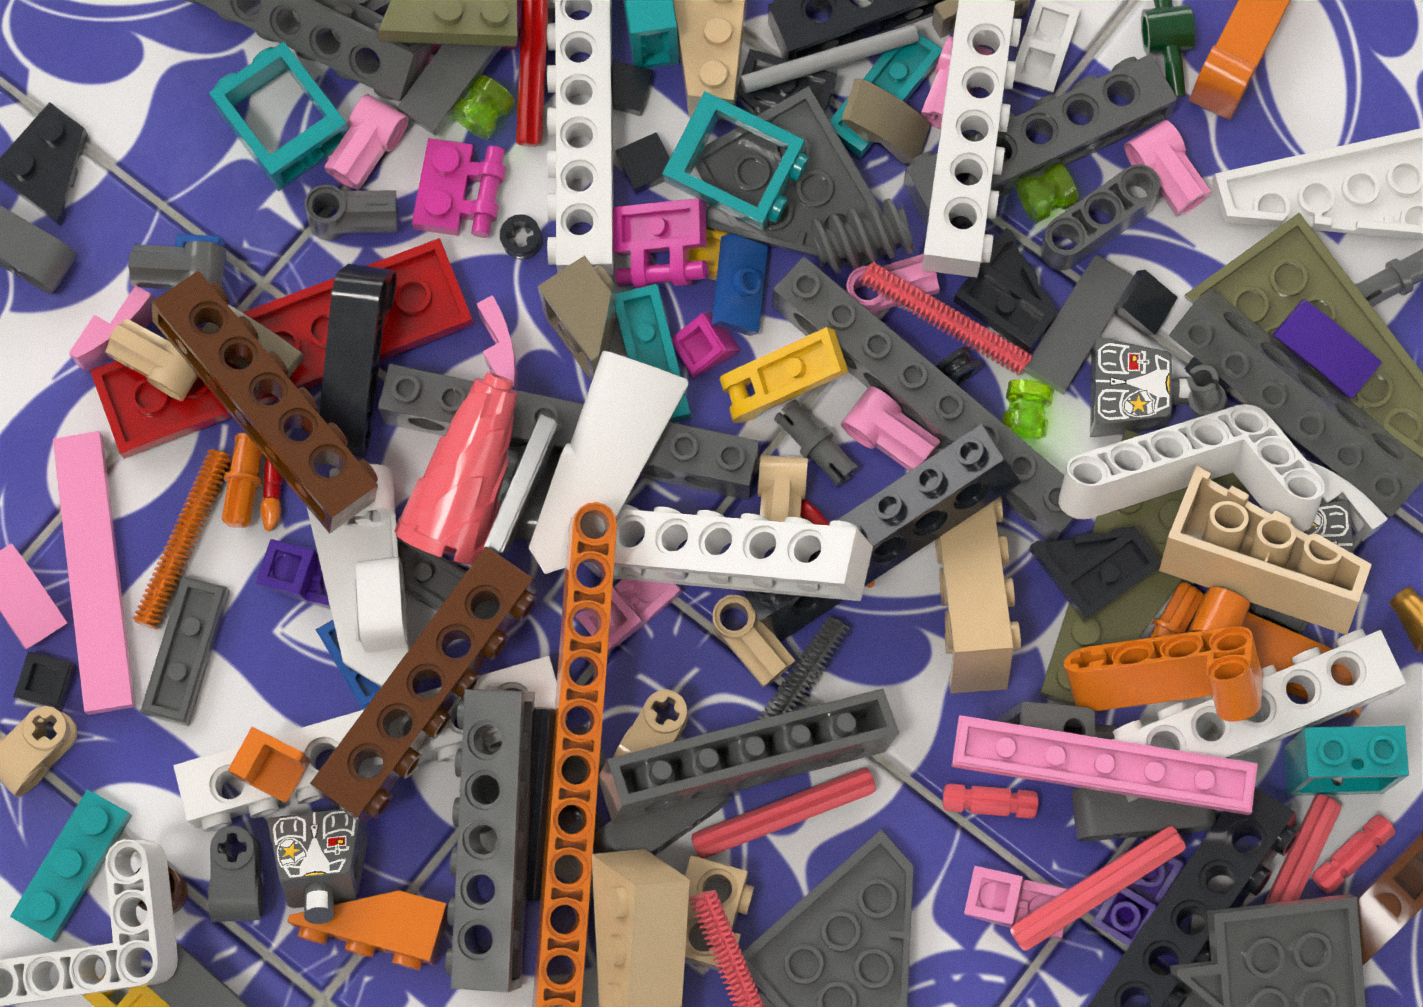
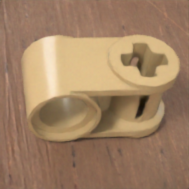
M669 689L659 690L651 694L633 726L624 735L613 757L678 741L688 721L687 705L683 697ZM669 703L674 704V713L678 719L676 721L668 719L664 725L658 724V715L655 708L665 709Z
M37 707L29 712L8 735L0 739V782L16 798L25 795L34 788L47 771L72 748L78 734L74 720L54 707ZM49 721L54 723L53 729L57 733L52 740L46 737L48 733L44 728Z

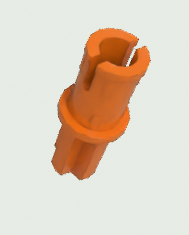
M238 433L234 438L235 445L230 472L224 475V481L228 485L222 521L229 527L246 528L250 524L255 490L262 484L261 478L258 477L262 452L246 433Z
M1179 583L1160 619L1154 618L1152 621V625L1155 628L1149 638L1185 633L1199 607L1203 593L1188 583Z

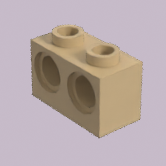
M691 855L685 876L690 879L689 898L703 892L704 887L711 880L721 879L726 881L730 885L732 893L728 900L720 904L723 905L722 910H725V916L727 915V921L730 922L729 927H732L733 932L737 914L747 915L754 891V886L746 884L748 871ZM689 900L685 962L718 971L722 967L716 968V965L721 962H714L713 960L717 956H711L712 953L716 952L715 950L702 952L696 950L690 944L692 932L704 923H697V920L702 917H695L700 912L692 911L697 906H690L695 900ZM734 932V938L737 939L739 944L741 934Z

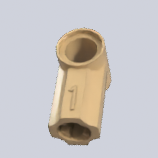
M127 318L121 324H117L109 337V343L105 351L109 357L146 376L147 380L154 387L179 401L185 399L197 380L198 375L170 341Z
M760 456L758 497H761L760 516L769 521L784 522L787 517L801 518V500H805L808 458ZM776 546L770 548L769 550H773V551H774L775 548H776Z
M727 595L715 605L712 614V624L716 636L730 647L763 688L773 683L795 664L796 660L776 636L760 622L749 600L745 597ZM728 609H739L745 613L747 624L742 629L736 631L726 629L720 621L721 615Z

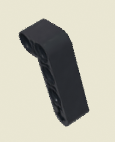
M348 263L337 272L332 288L319 415L327 424L333 422L341 429L348 441L346 447L354 456L366 457L372 435L384 318L393 306L397 274L395 270Z

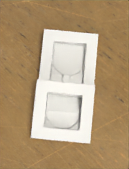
M1053 0L1035 1L1016 57L1014 82L1049 93L1054 92L1080 14L1079 8Z
M1308 461L1325 483V492L1320 504L1349 500L1351 527L1362 541L1377 532L1388 520L1380 509L1350 482L1336 473Z

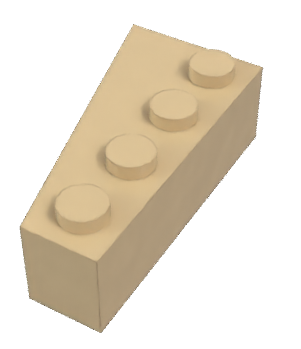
M673 0L689 117L692 116L704 91L736 106V91L739 80L747 0Z
M1196 465L1169 533L1159 571L1207 588L1215 586L1231 590L1243 596L1251 603L1347 635L1372 564L1317 533L1311 536L1305 534L1291 524V518L1277 510L1270 514L1248 501L1249 495L1233 485L1229 490L1210 480V472Z
M1001 497L935 540L937 563L943 564V568L939 570L941 606H948V611H945L944 637L946 654L952 653L951 672L949 675L950 694L1008 689L1013 651L1021 649L1018 621L1010 622L1008 607H1014L1015 605L1012 578H1004L1002 568L1003 564H1008L1009 562L1008 542L1006 535L998 536L996 522L1003 521Z
M646 849L591 854L599 1007H682L690 879Z

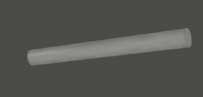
M911 24L740 76L741 85L745 94L918 42V32L915 25Z

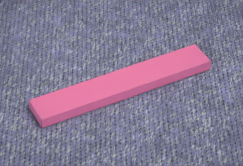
M100 431L54 438L53 446L84 712L87 715L133 708L135 707L103 435Z
M960 715L951 767L1250 815L1252 813L1258 763Z

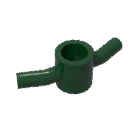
M1154 0L1155 8L1143 9L1141 14V35L1146 55L1163 54L1166 80L1175 96L1183 97L1186 96L1181 52L1194 49L1195 24L1193 12L1190 5L1173 6L1172 0Z

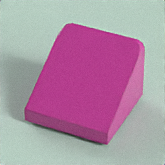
M701 313L671 337L673 348L692 378L700 376L740 351L739 346L728 329L712 325L713 313Z

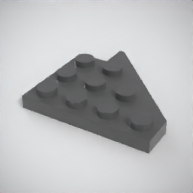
M808 86L757 116L804 139L806 146L804 154L809 156L808 164L799 181L796 182L791 179L783 196L788 198V202L778 222L769 221L765 231H762L706 203V228L728 234L732 233L768 246L819 259L811 231L812 219L818 218L823 227L828 229L829 215L836 213L841 222L846 224L847 210L854 208L861 219H864L865 206L872 203L880 215L882 210ZM739 126L707 144L694 167L704 182L758 207L787 149ZM897 243L896 249L901 247V243ZM883 248L878 249L879 260L887 255ZM861 253L859 267L870 265L871 262L865 253ZM842 258V265L852 267L847 258Z
M881 829L741 953L744 956V960H746V966H748V971L751 972L750 977H753L755 986L774 1007H907L914 866Z
M1350 894L1207 911L1211 961L1170 966L1171 974L1210 1007H1366L1357 897Z

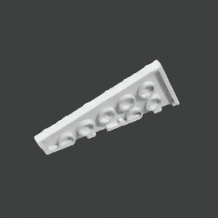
M1423 128L1215 173L1212 180L1224 222L1279 227L1300 212L1309 226L1317 231L1423 240Z

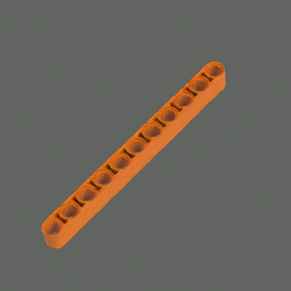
M598 502L587 503L580 507L571 518L568 528L555 699L556 718L544 844L532 1007H552L556 1005L581 1007L592 870L591 854H593L617 532L616 516L613 511L605 504ZM586 514L599 516L605 525L604 535L598 539L588 538L584 535L580 528L582 516ZM591 562L598 566L601 571V581L597 587H585L579 582L576 574L579 564ZM586 610L595 615L598 627L593 636L585 637L575 631L573 618L577 611ZM575 659H585L593 666L594 677L590 684L581 686L572 681L569 675V668ZM573 707L583 708L590 716V727L582 735L573 734L566 726V714ZM570 756L581 758L587 767L586 777L576 785L567 782L562 775V765ZM568 805L576 806L583 814V824L573 834L565 833L558 825V815ZM564 855H572L579 863V874L570 883H561L554 874L556 861ZM560 905H569L576 914L575 925L567 932H556L551 926V913ZM557 955H565L572 962L571 975L563 982H553L547 976V964L551 958Z

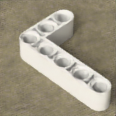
M1242 404L1071 458L1066 467L1058 504L1063 512L1073 518H1094L1188 487L1197 465L1211 473L1210 480L1234 473L1263 510L1270 514L1277 510L1291 518V524L1295 528L1305 532L1311 528L1325 492V483L1264 410L1254 405Z
M123 839L109 848L105 860L113 943L0 960V1007L160 984L168 981L174 975L178 956L168 864L165 851L158 843L149 840ZM136 850L142 858V866L137 874L131 868V858ZM141 900H143L147 907V917L142 924L136 916V907ZM146 950L149 951L153 959V965L148 974H146L141 965V958ZM100 957L106 965V974L102 980L97 977L95 972V965ZM54 964L60 974L56 987L52 985L49 977L50 970ZM8 971L13 978V988L10 993L6 991L4 986V978Z

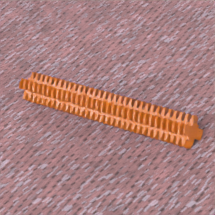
M214 449L207 451L210 455H206L205 458L207 460L202 462L204 464L200 467L202 471H198L200 476L195 478L198 481L193 482V485H195L191 487L193 492L188 493L190 496L186 498L188 502L183 504L186 508H182L181 511L183 513L178 515L181 517L176 520L179 524L174 525L176 529L171 531L173 535H169L171 540L166 542L169 545L164 547L166 551H162L164 556L159 558L162 561L157 562L159 567H155L154 570L157 572L152 573L154 578H150L152 583L147 584L150 588L145 589L147 594L142 595L145 599L140 600L142 605H138L140 610L135 611L137 616H133L134 622L149 628L159 629L154 624H161L157 620L158 617L164 618L159 613H166L162 609V607L168 608L164 602H171L167 598V596L173 597L169 593L170 590L176 591L171 586H178L174 580L180 581L181 579L176 575H183L179 569L185 570L181 564H188L184 561V558L190 559L186 553L192 554L188 548H195L191 545V542L197 544L193 537H200L196 534V531L202 533L198 526L204 528V525L200 523L201 521H207L203 518V515L209 517L205 510L211 512V509L207 507L208 505L214 506L210 499L216 501L212 495L218 496L219 494L214 490H221L217 486V484L223 485L219 479H224L222 473H227L224 468L230 469L227 462L231 464L232 461L229 460V457L232 456L225 452H219Z

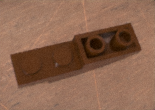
M1423 830L1357 896L1362 966L1423 907Z

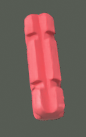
M947 784L943 789L942 806L945 811L962 813L963 809H969V813L1008 817L1010 813H1015V817L1032 819L1038 811V793L1029 790H1018L1017 793H1011V789L972 786L971 789H965V785Z
M1380 814L1374 816L1362 827L1363 832L1358 831L1329 858L1330 863L1326 861L1312 874L1313 881L1322 891L1327 894L1334 892L1345 881L1344 876L1347 878L1351 876L1378 851L1377 845L1381 847L1395 835L1394 827L1385 817Z

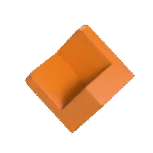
M251 727L228 771L235 778L287 803L290 801L311 760L300 750Z

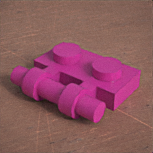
M428 138L412 219L413 229L459 236L462 219L473 220L472 235L480 238L489 237L491 223L495 222L498 216L499 206L495 203L498 185L502 184L505 178L506 167L502 165L505 150L498 146H488L485 161L478 163L473 162L475 152L473 144ZM469 181L480 182L477 200H466Z
M695 198L613 207V253L620 256L631 255V268L616 270V282L619 287L634 286L637 289L655 283L673 282L675 286L690 285L692 280L708 278L709 269L705 260L691 262L689 259V249L707 247L705 201ZM670 251V264L651 265L650 253Z

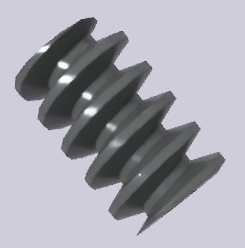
M890 198L884 200L881 215L871 203L865 206L864 219H861L855 209L852 208L847 210L846 224L841 222L836 213L829 215L828 229L823 227L818 218L811 220V231L823 272L824 263L828 262L836 274L841 273L842 258H847L854 269L859 268L861 253H865L871 263H877L879 248H883L890 259L895 258L897 243H901L908 254L914 252L913 241L903 205L901 203V208L898 210Z

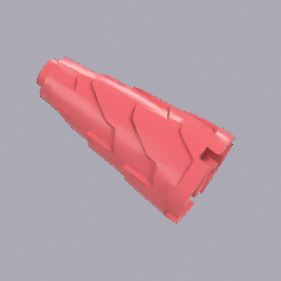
M486 372L484 379L475 378L466 399L455 413L446 435L440 437L423 478L418 479L402 515L398 519L394 530L398 538L438 557H442L443 552L455 554L453 561L472 565L480 555L498 515L500 507L498 498L509 461L507 450L510 443L514 408L518 393L511 389L513 385L512 380L491 372Z

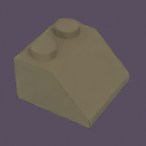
M584 255L540 284L538 291L544 317L592 382L602 351L610 352L616 323L614 313L616 298L611 291L615 288V285L606 270L600 264L593 267Z

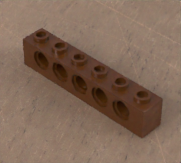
M198 270L152 301V321L328 533H332L375 501L378 477L374 469L365 459L360 458L357 460L346 447L348 441L341 429L335 423L330 422L327 424L317 412V403L310 392L303 386L297 388L287 377L288 369L282 359L274 351L267 353L257 341L259 336L252 323L245 316L238 318L228 306L229 299L221 286L215 281L209 283ZM203 323H213L220 330L212 334H206L199 331L197 327ZM232 358H242L248 361L250 365L244 369H233L226 362ZM262 393H271L277 396L280 401L273 405H264L258 402L256 397ZM299 428L306 431L310 437L303 441H294L288 438L285 433L290 429ZM322 464H330L335 466L340 473L334 477H323L316 472L315 468Z
M485 546L310 782L316 792L363 825L367 823L370 817L374 819L380 817L392 800L393 795L389 791L400 776L404 779L408 778L418 766L422 758L419 750L429 737L436 739L446 728L451 718V714L448 711L458 697L464 699L465 689H474L480 679L477 671L487 658L494 660L501 653L509 639V636L505 633L516 618L523 621L533 609L537 601V597L534 595L537 591L534 579ZM491 600L500 605L497 614L492 618L480 619L474 615L476 607L481 602ZM464 639L471 643L469 652L461 658H450L446 655L448 645L454 640ZM436 678L442 682L441 689L435 696L422 698L417 695L418 686L425 679ZM400 717L411 719L412 728L406 736L393 738L388 735V728L392 721ZM369 757L381 758L383 766L378 775L372 778L359 776V767L365 759Z

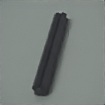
M535 707L532 715L526 901H537L541 896L556 718L555 710L547 707Z

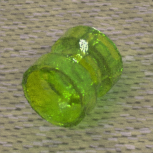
M480 75L471 86V95L467 99H461L452 110V114L472 134L487 140L495 131L498 118L507 115L516 103L512 95L499 83L487 76Z
M1056 163L1046 168L1044 174L1040 177L1034 178L1029 176L1016 183V190L1021 205L1027 216L1035 224L1048 219L1052 211L1058 208L1066 210L1079 202L1075 184L1061 163Z
M1016 379L1009 381L1006 399L1010 405L1008 410L1003 412L1001 422L1020 438L1042 439L1046 437L1049 421L1045 417V409L1052 404L1054 389L1045 383L1034 380Z

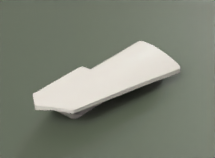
M602 351L571 443H567L562 451L529 545L531 553L545 574L566 567L568 528L571 518L580 507L587 503H602L608 506L617 518L689 384L687 379L615 353ZM594 514L582 516L580 528L583 534L592 539L601 538L605 531L603 520Z
M370 464L378 477L376 482L378 484L376 498L372 504L330 534L308 507L307 510L343 663L382 687L408 652L409 639L404 572L401 558L398 557L396 532H394L396 528L393 471L384 465ZM337 468L331 469L329 472L330 477L338 475L340 473Z

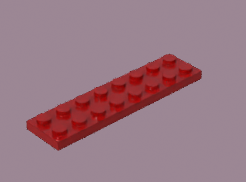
M440 238L366 265L395 270L397 274L393 306L384 318L380 361L474 325ZM335 278L242 312L278 335L305 356L289 377L297 388L303 386L308 389L321 384L323 381L331 295ZM113 361L90 370L116 445L123 459L232 418L199 376L185 399L179 401L154 387L147 380L146 376L118 361ZM226 362L229 367L238 369L234 364ZM262 393L256 397V400L266 405L279 400V398L271 393Z

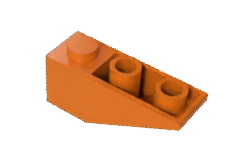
M394 891L334 905L333 919L324 924H313L306 921L304 912L289 915L287 922L293 927L299 928L297 937L323 945H326L328 937L346 941L344 950L373 958L375 950L393 954L391 963L420 971L422 963L435 966L448 922L447 903L407 892Z

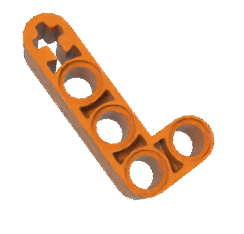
M1238 0L1216 45L1212 47L1198 75L1189 102L1227 120H1231L1291 0Z
M1215 586L1209 587L1202 597L1187 632L1233 626L1248 628L1253 635L1261 669L1274 665L1277 672L1293 666L1291 658L1304 651L1319 647L1321 654L1332 650L1328 646L1247 612L1250 602L1246 598L1231 590ZM1342 665L1331 666V675L1335 682L1343 686H1350L1352 684V675L1346 667ZM1288 683L1286 685V692L1308 701L1307 691L1302 685L1298 683ZM1363 706L1342 715L1358 718Z
M1241 626L1089 646L1071 652L1064 660V667L1075 705L1092 708L1094 711L1212 696L1217 716L1225 721L1236 722L1254 716L1261 707L1263 674L1252 632L1248 628Z

